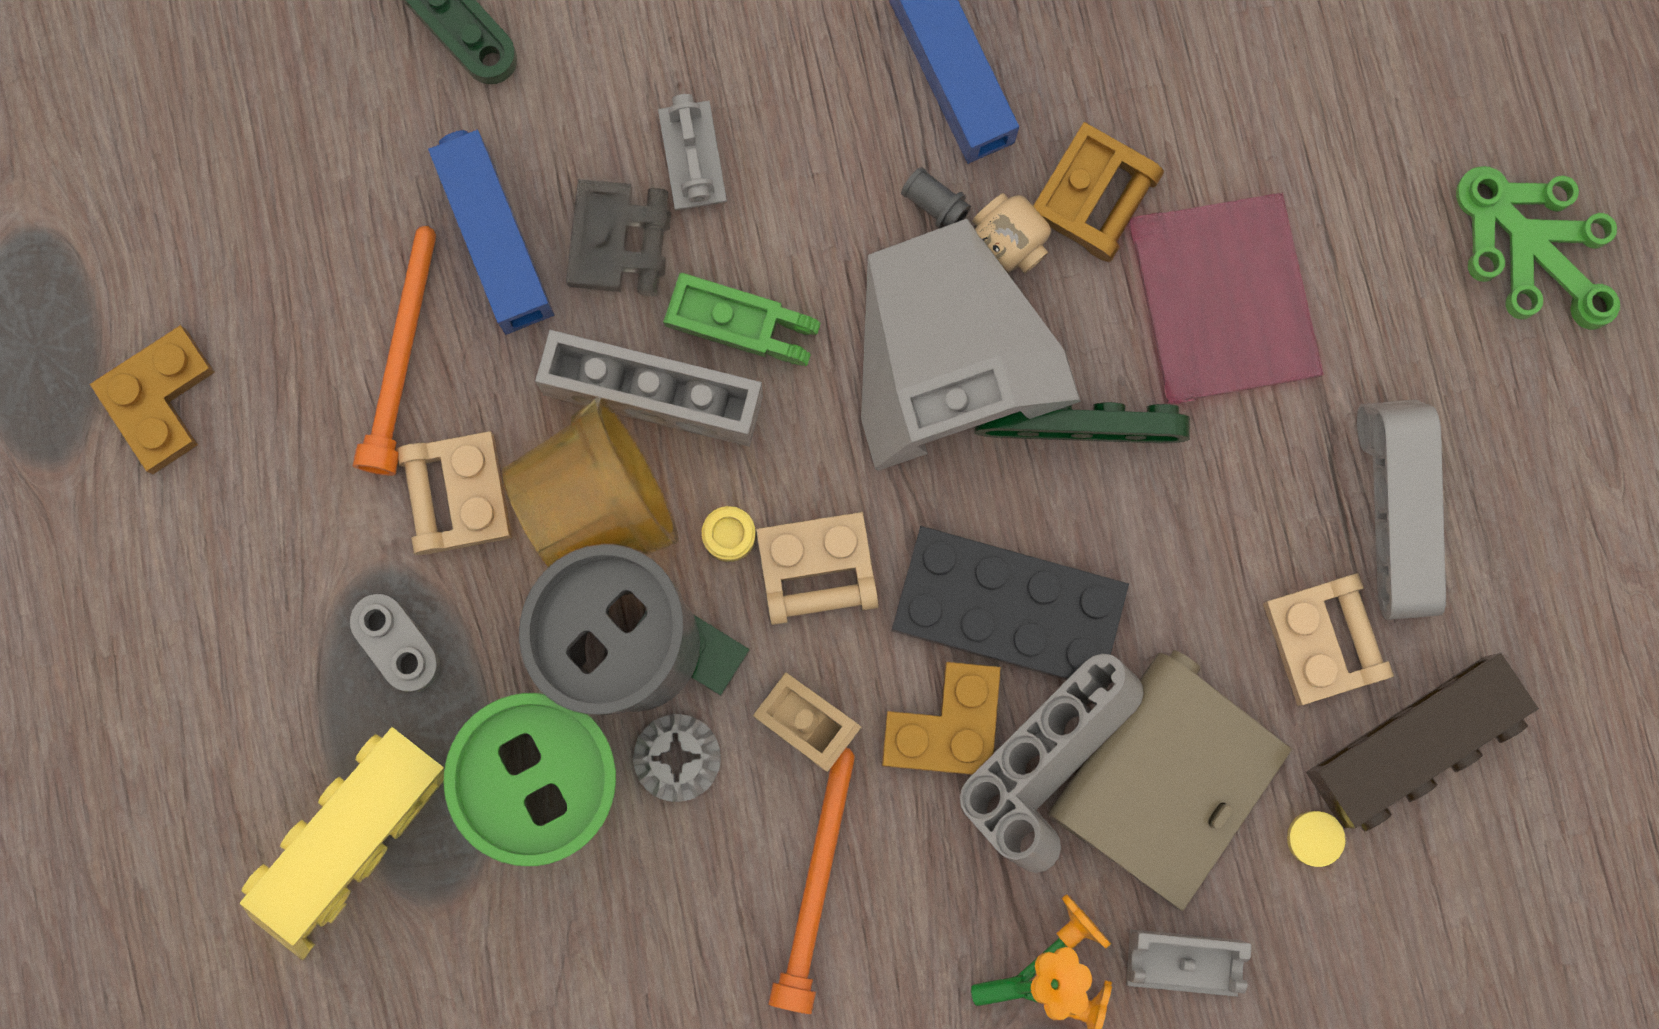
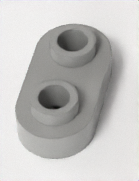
M373 594L364 597L355 605L350 616L351 631L385 679L393 687L405 692H420L430 687L439 675V655L402 604L387 595ZM382 611L386 618L385 625L378 631H372L368 623L369 618L374 612ZM408 654H414L418 660L417 669L411 674L403 673L400 666L401 660Z

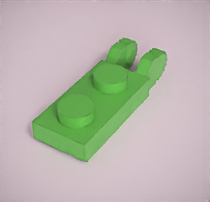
M679 273L663 321L664 326L765 358L768 354L778 360L801 366L808 365L811 356L810 352H807V350L798 345L772 339L776 324L778 323L787 329L804 335L818 334L821 324L820 321L810 316L782 308L779 302L685 273Z

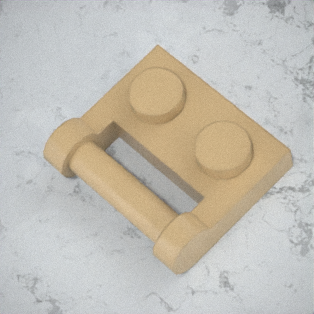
M491 431L431 443L408 444L396 449L399 466L405 467L416 531V536L411 538L414 555L433 554L512 538L495 437ZM438 461L442 463L453 530L445 532L437 531L426 466L427 463Z
M863 512L756 529L771 625L788 623L787 617L859 605H861L862 610L878 608ZM851 570L856 572L857 584L783 596L782 581Z
M1359 573L1263 603L1297 706L1394 677L1389 661L1383 662L1363 605L1359 590L1364 588ZM1336 597L1339 599L1362 669L1348 673L1324 601Z

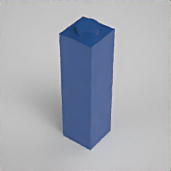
M889 0L967 164L1014 144L1019 124L959 1Z
M478 129L470 133L465 130L455 131L439 140V145L429 148L428 151L497 323L505 335L555 316L491 156Z

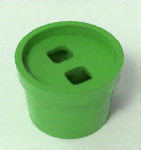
M541 693L510 695L480 709L463 725L456 735L445 763V800L452 820L458 830L472 846L483 854L497 861L516 866L546 865L560 861L580 850L595 836L603 825L615 794L616 769L610 745L600 727L588 714L566 709ZM522 734H529L541 754L540 762L518 775H511L500 757V747ZM555 784L567 804V811L549 823L539 826L534 822L529 813L525 800L528 795L546 785Z

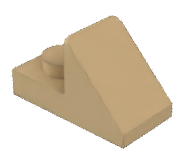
M788 673L783 675L753 715L762 724L827 772L861 728L859 724Z

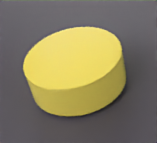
M725 506L714 510L707 516L702 526V540L705 548L714 558L725 562H733L744 558L750 553L755 544L756 530L751 517L745 511L737 507Z
M1308 811L1297 816L1290 824L1287 833V843L1291 853L1297 860L1306 865L1323 867L1332 864L1341 856L1345 847V833L1342 825L1332 815L1320 811Z

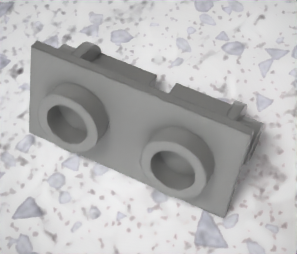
M691 94L674 96L672 98L673 106L658 109L675 211L727 202L710 100L696 103Z

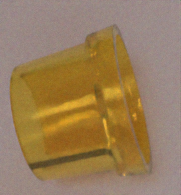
M600 397L595 398L572 414L571 424L509 463L502 470L505 489L517 518L532 545L548 567L566 554L591 545H620L649 555L674 545L679 541L672 513L647 461L620 418L608 403Z

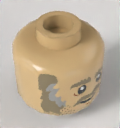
M1002 193L986 205L972 220L976 226L975 230L978 236L986 243L1007 273L1019 267L1026 274L1049 253L1043 247V244L1048 240L1051 228L1033 205L1022 195L1008 198Z

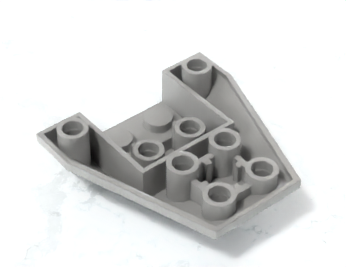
M968 219L868 255L861 421L874 467L877 471L928 454L925 443L1019 411L1031 419L1081 402L1065 350L986 243L978 236Z

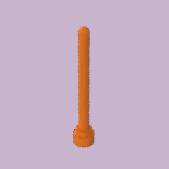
M421 226L415 232L371 435H365L363 444H357L352 466L373 474L396 475L398 452L395 449L397 442L392 440L436 241V233L429 226Z
M847 747L830 768L787 972L780 973L779 983L773 982L768 1002L770 1006L804 1014H812L816 991L811 990L813 979L808 978L855 760L853 751Z

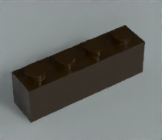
M1502 653L1484 656L1308 770L1306 774L1343 828H1357L1360 826L1365 832L1391 817L1392 813L1388 807L1406 796L1408 801L1412 802L1432 791L1438 785L1434 777L1449 767L1454 772H1458L1475 763L1483 756L1479 748L1495 737L1499 743H1502L1521 733L1528 727L1524 718L1539 708Z

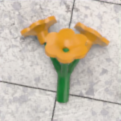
M1066 894L1061 899L1067 907L1070 921L1056 933L1059 938L1017 976L973 984L971 988L973 1002L976 1006H984L1024 998L1044 1004L1045 1012L1052 1020H1064L1069 1017L1086 1022L1087 1029H1102L1112 990V982L1105 980L1100 992L1092 1000H1089L1086 991L1091 987L1092 975L1087 966L1079 964V958L1073 948L1084 938L1101 944L1105 949L1111 945V942L1086 913L1079 908L1075 901Z

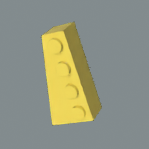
M393 727L389 729L383 738L375 734L366 742L356 756L355 760L359 763L357 768L346 780L338 777L327 787L318 801L322 806L318 813L308 824L303 820L299 821L281 842L280 847L285 851L270 868L265 864L261 865L242 887L241 891L246 896L241 900L240 905L251 920L302 961L315 945L307 937L318 924L322 927L327 922L332 923L347 905L345 901L351 891L346 887L352 879L361 882L364 878L369 877L387 851V846L383 844V841L389 835L394 839L400 837L444 781V767Z

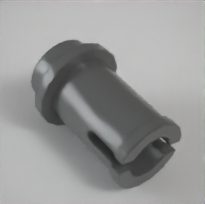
M923 167L918 168L909 177L901 191V195L905 198L908 197L936 219L935 225L939 229L964 220L971 208L965 202L966 195L964 193H953L927 173Z

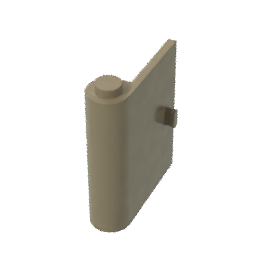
M1173 650L1170 656L1163 653L1156 655L1140 678L1144 694L1137 710L1079 767L1047 815L1074 836L1102 852L1183 912L1292 749L1197 675L1201 667L1181 652Z

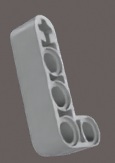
M1416 399L1361 404L1357 413L1359 443L1364 452L1373 456L1377 591L1382 616L1385 620L1442 615L1446 606L1442 441L1438 413L1433 406Z
M1099 654L1091 657L966 781L960 794L961 808L1000 854L1026 871L1034 873L1046 871L1055 864L1061 851L1060 838L1037 809L1137 710L1144 694L1139 678L1113 655ZM1111 682H1114L1115 685L1108 691L1106 688ZM1090 702L1096 705L1092 710L1087 706ZM1079 716V722L1075 730L1064 735V729L1069 720ZM1040 755L1039 764L1035 770L1025 774V769L1030 759ZM997 794H1000V801L996 809L987 813V806L990 800ZM1034 831V842L1030 848L1021 852L1020 845L1023 838L1028 833Z

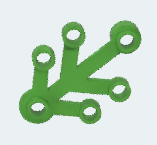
M1486 166L1476 167L1468 171L1460 179L1456 189V198L1460 208L1464 213L1472 217L1473 255L1468 261L1470 275L1477 281L1488 282L1498 276L1505 267V258L1502 252L1495 248L1496 221L1510 235L1511 292L1508 294L1505 304L1511 316L1517 319H1528L1543 306V295L1534 286L1535 260L1573 297L1570 311L1574 321L1579 326L1589 330H1596L1612 322L1620 311V300L1617 293L1607 285L1592 284L1551 242L1583 243L1592 249L1602 248L1612 241L1617 234V225L1614 219L1605 213H1596L1585 221L1526 219L1513 205L1544 204L1549 210L1563 211L1578 198L1579 189L1576 182L1568 176H1557L1547 184L1510 183L1500 171ZM1479 184H1485L1492 190V199H1485L1480 196L1477 189ZM1554 186L1565 190L1567 194L1566 201H1560L1554 197L1552 192ZM1596 223L1602 226L1605 232L1604 239L1597 238L1592 234L1591 224ZM1480 256L1491 259L1494 265L1493 272H1486L1479 266ZM1518 294H1525L1530 298L1532 303L1530 310L1522 309L1518 305ZM1593 296H1599L1604 300L1607 306L1605 312H1600L1594 308L1592 303Z

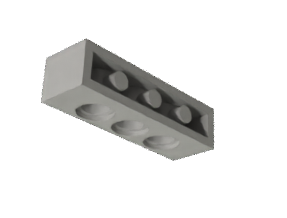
M549 330L535 380L543 396L748 447L751 445L763 399L762 382L554 330Z

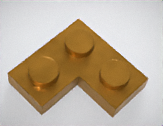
M180 325L90 383V386L146 472L153 475L198 445L170 402L215 372L189 332Z
M946 662L941 716L887 711L882 766L973 775L994 754L1001 667Z

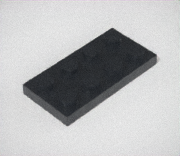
M920 526L891 631L1067 680L1091 657L1099 654L1111 655L1129 583Z

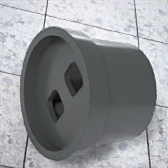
M614 544L591 545L577 549L561 557L548 567L537 579L526 598L519 626L520 651L524 665L533 682L541 692L556 704L584 714L612 715L625 712H640L651 710L667 703L681 692L692 677L700 651V636L696 620L674 582L656 562L645 554ZM634 594L646 606L648 612L645 619L632 632L625 633L610 618L609 609L620 597ZM588 632H592L608 651L605 660L591 673L583 666L586 663L585 645Z

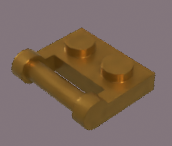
M1083 122L1033 207L1047 221L1050 228L1082 245L1096 258L1111 262L1120 248L1117 241L1149 187L1154 188L1157 186L1164 174V170L1151 159L1088 123ZM1120 167L1127 171L1131 178L1101 229L1097 230L1086 222Z

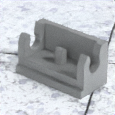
M1130 929L1126 985L1238 997V993H1245L1247 990V982L1243 980V964L1251 958V943L1235 939Z

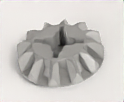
M671 714L653 720L637 738L632 760L638 780L647 791L662 800L682 802L698 797L712 785L720 768L721 754L718 741L707 725L697 718L688 715ZM674 734H678V742H681L683 751L691 752L693 755L700 754L701 756L700 759H694L692 762L683 764L682 773H679V782H675V774H672L671 765L662 764L661 761H653V756H661L662 753L670 752L671 743L674 742Z

